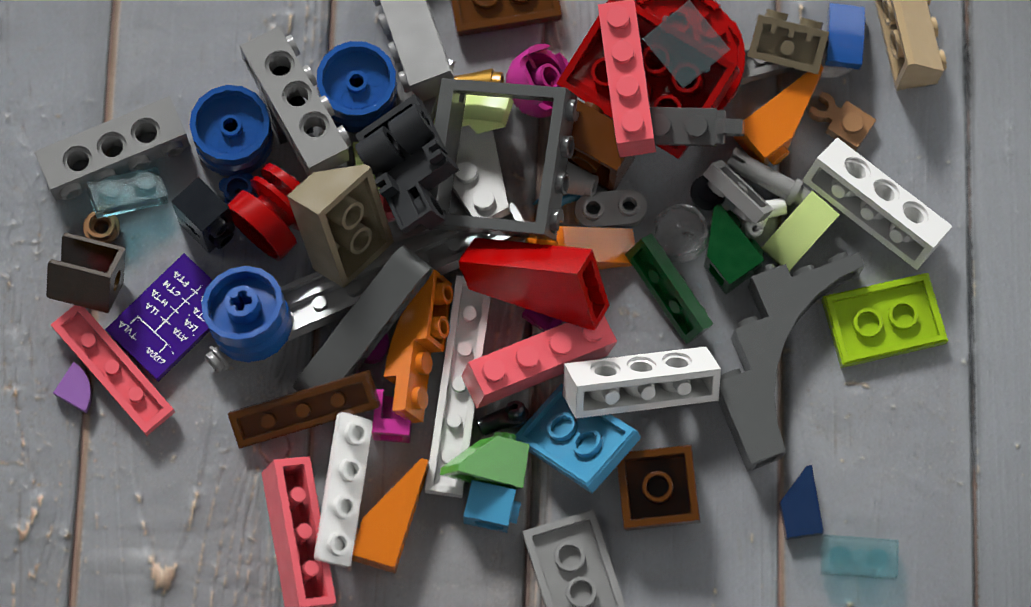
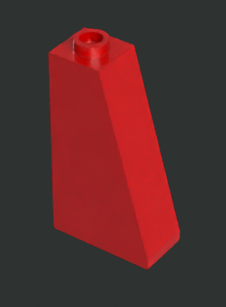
M474 238L459 260L460 271L463 273L469 290L588 330H596L610 306L592 249Z

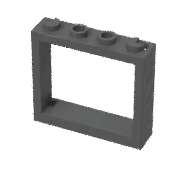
M441 78L434 126L448 152L447 156L455 163L457 161L466 95L552 101L553 108L536 222L449 214L454 174H452L451 177L430 190V193L438 201L447 220L434 229L556 241L559 224L564 222V213L561 209L562 197L569 188V175L566 170L568 158H571L574 153L575 143L572 129L573 123L579 117V112L576 111L577 96L564 87Z

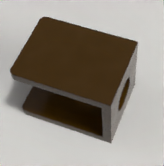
M64 233L61 245V261L50 259L47 264L46 296L49 299L109 313L124 283L126 248Z

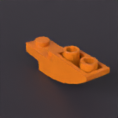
M435 269L401 314L391 340L384 371V377L395 384L392 411L405 420H411V423L424 422L425 408L428 406L429 400L427 393L428 379L433 366L431 354L445 351L446 338L449 335L448 316L450 303L453 300L452 283Z

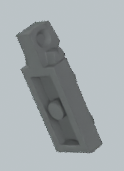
M650 107L655 145L716 147V144L725 143V136L744 137L745 122L743 119H726L725 110H717L716 108Z

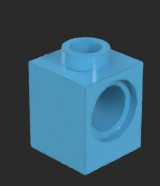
M472 480L464 512V524L508 533L509 524H517L521 502L515 501L516 489Z

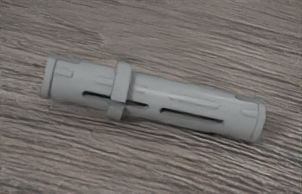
M736 147L726 163L738 175L778 197L784 198L786 205L789 207L791 204L798 207L812 191L802 185V180L797 178L794 181L741 152ZM816 193L820 198H822V199L829 205L830 202H828V201H827L826 199H824L821 195H819L818 193Z

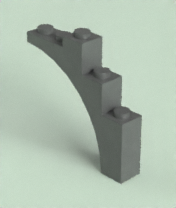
M847 252L837 254L829 258L826 265L814 268L813 265L804 266L793 273V277H791L786 264L776 268L774 264H769L754 271V276L751 277L748 288L761 319L758 320L757 316H752L737 323L738 328L734 329L731 340L745 372L741 373L740 369H734L720 376L718 401L747 472L778 461L785 454L786 449L778 427L775 405L777 366L784 343L794 325L815 302L835 287L861 274L865 264L859 252L848 256Z

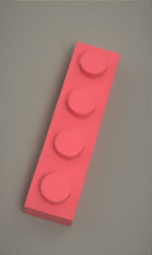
M74 305L51 324L53 330L146 436L175 413L173 407L85 307Z

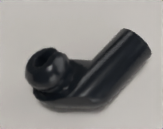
M511 401L506 407L481 417L476 422L481 434L485 437L501 429L521 427L527 421L529 412L521 401Z

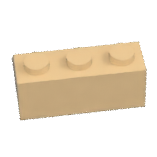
M875 0L896 91L938 84L943 72L946 70L945 53L942 49H938L936 41L939 35L938 23L935 17L930 16L928 8L931 0Z

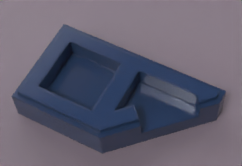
M812 465L804 468L779 503L785 540L818 536L824 533Z

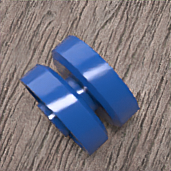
M349 41L335 46L323 57L317 69V91L319 97L325 95L329 100L335 113L331 118L336 127L343 126L347 132H360L395 108L397 104L396 71L390 57L380 47L365 41Z
M224 85L211 89L198 99L191 111L189 127L198 156L208 169L222 176L241 175L242 173L250 174L266 162L272 151L274 135L266 104L255 92L243 86Z
M250 266L230 268L216 276L205 290L201 302L202 317L221 352L231 359L248 363L265 360L277 353L288 341L293 326L290 308L275 278L263 269Z

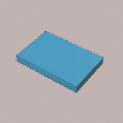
M562 383L516 433V441L530 444L529 452L592 494L641 439L637 430L611 414L575 419L563 397Z

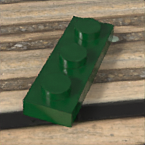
M652 233L641 238L625 254L686 345L697 339L713 325L705 308L700 305L687 286L685 279L679 274L666 255L664 248L657 242Z

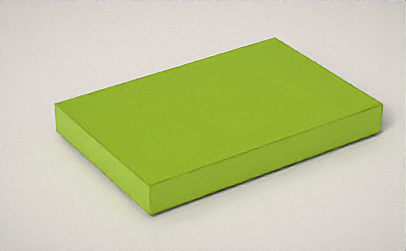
M929 273L823 296L821 299L840 368L941 346L948 342Z

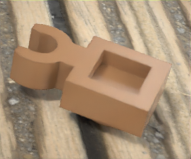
M822 92L818 101L825 104L827 110L819 111L812 106L808 112L809 117L816 122L829 123L830 125L825 133L834 139L839 138L856 151L875 125L876 119L848 101L840 108L836 105L834 98L830 94Z

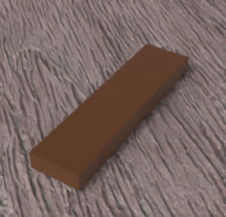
M368 370L230 411L228 417L238 447L241 449L336 421L337 414L341 412L356 415L377 409L381 406L371 372Z

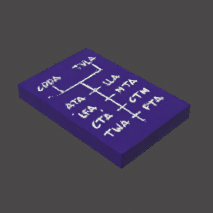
M183 253L105 331L159 382L210 332L202 317L201 302L206 288L213 280Z

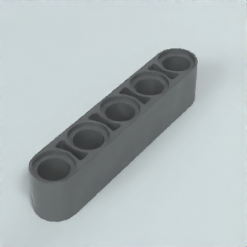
M405 245L401 246L390 257L301 372L293 388L296 391H301L354 375L427 282L433 272V268Z

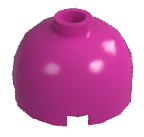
M535 44L512 60L506 73V83L560 87L556 83L569 63L560 52L554 54L547 48L551 47L550 45ZM512 98L513 104L528 116L546 118L552 115V101Z

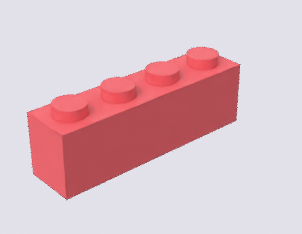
M635 0L598 4L619 157L655 153L656 146Z
M605 316L601 319L596 330H588L570 323H564L468 362L461 377L478 409L564 374V363L596 360L606 357L613 349L617 340Z
M310 456L274 459L261 474L284 606L332 607L336 604L330 565L317 561L314 558L321 515Z

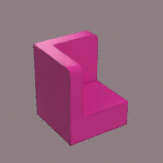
M376 389L381 406L374 409L373 440L410 443L411 420H405L393 412L394 397L385 396L384 390Z

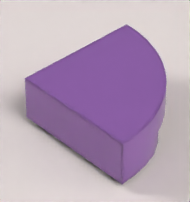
M73 362L53 393L56 397L87 414L92 402L90 381L83 369Z

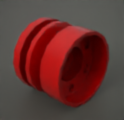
M268 163L260 170L263 178L255 176L251 180L252 187L258 194V197L242 190L227 205L230 208L234 225L261 251L271 258L281 261L297 244L296 238L289 227L291 226L299 231L287 196L301 183L278 166Z

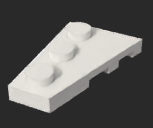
M469 125L462 127L456 161L459 171L454 174L452 190L469 216L501 219L510 214L493 130L477 134Z

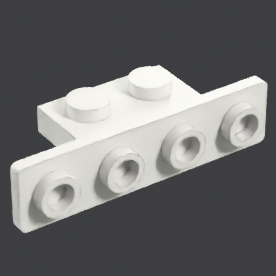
M345 412L338 413L336 417L314 554L315 560L340 567H349L352 561L373 426L371 420Z

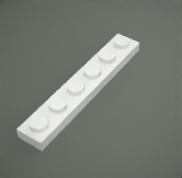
M456 276L449 335L447 337L425 493L458 498L463 497L465 482L441 476L440 471L441 467L470 447L475 404L461 376L468 362L483 356L491 301L490 296L469 290L464 276Z

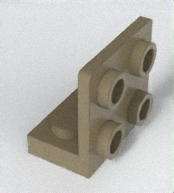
M766 9L765 15L757 14V22L748 57L815 74L819 73L829 35L828 31L822 30V22L801 17L800 23L797 24L787 21L788 14Z

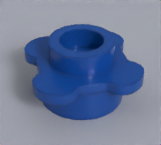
M242 173L241 175L237 174L229 178H223L219 182L218 187L224 193V202L228 204L236 196L235 192L238 189L258 197L251 184L253 176L249 173Z

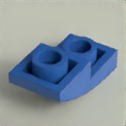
M829 3L826 28L829 35L826 44L825 66L860 70L863 62L865 7Z

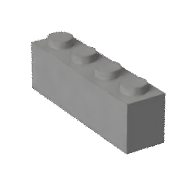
M373 0L376 7L382 5L384 13L379 14L378 17L385 35L392 34L394 41L388 43L394 62L395 64L402 63L404 70L398 72L405 93L412 91L413 95L415 94L422 102L439 96L441 78L455 79L428 1Z

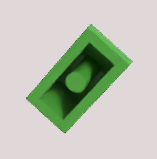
M495 432L493 437L478 440L441 467L440 475L468 483L474 480L511 489H521L524 487L530 444L516 441V435Z

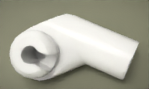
M781 197L765 200L774 210L764 221L754 224L752 221L749 223L742 219V232L752 238L760 236L769 218L787 215L785 199Z

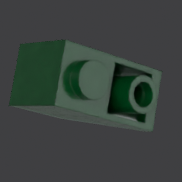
M719 203L714 207L710 219L704 267L726 295L752 277L754 271L762 267L764 262L762 256H764L760 245L753 238L748 240L741 231L742 225L734 212L731 210L726 211Z

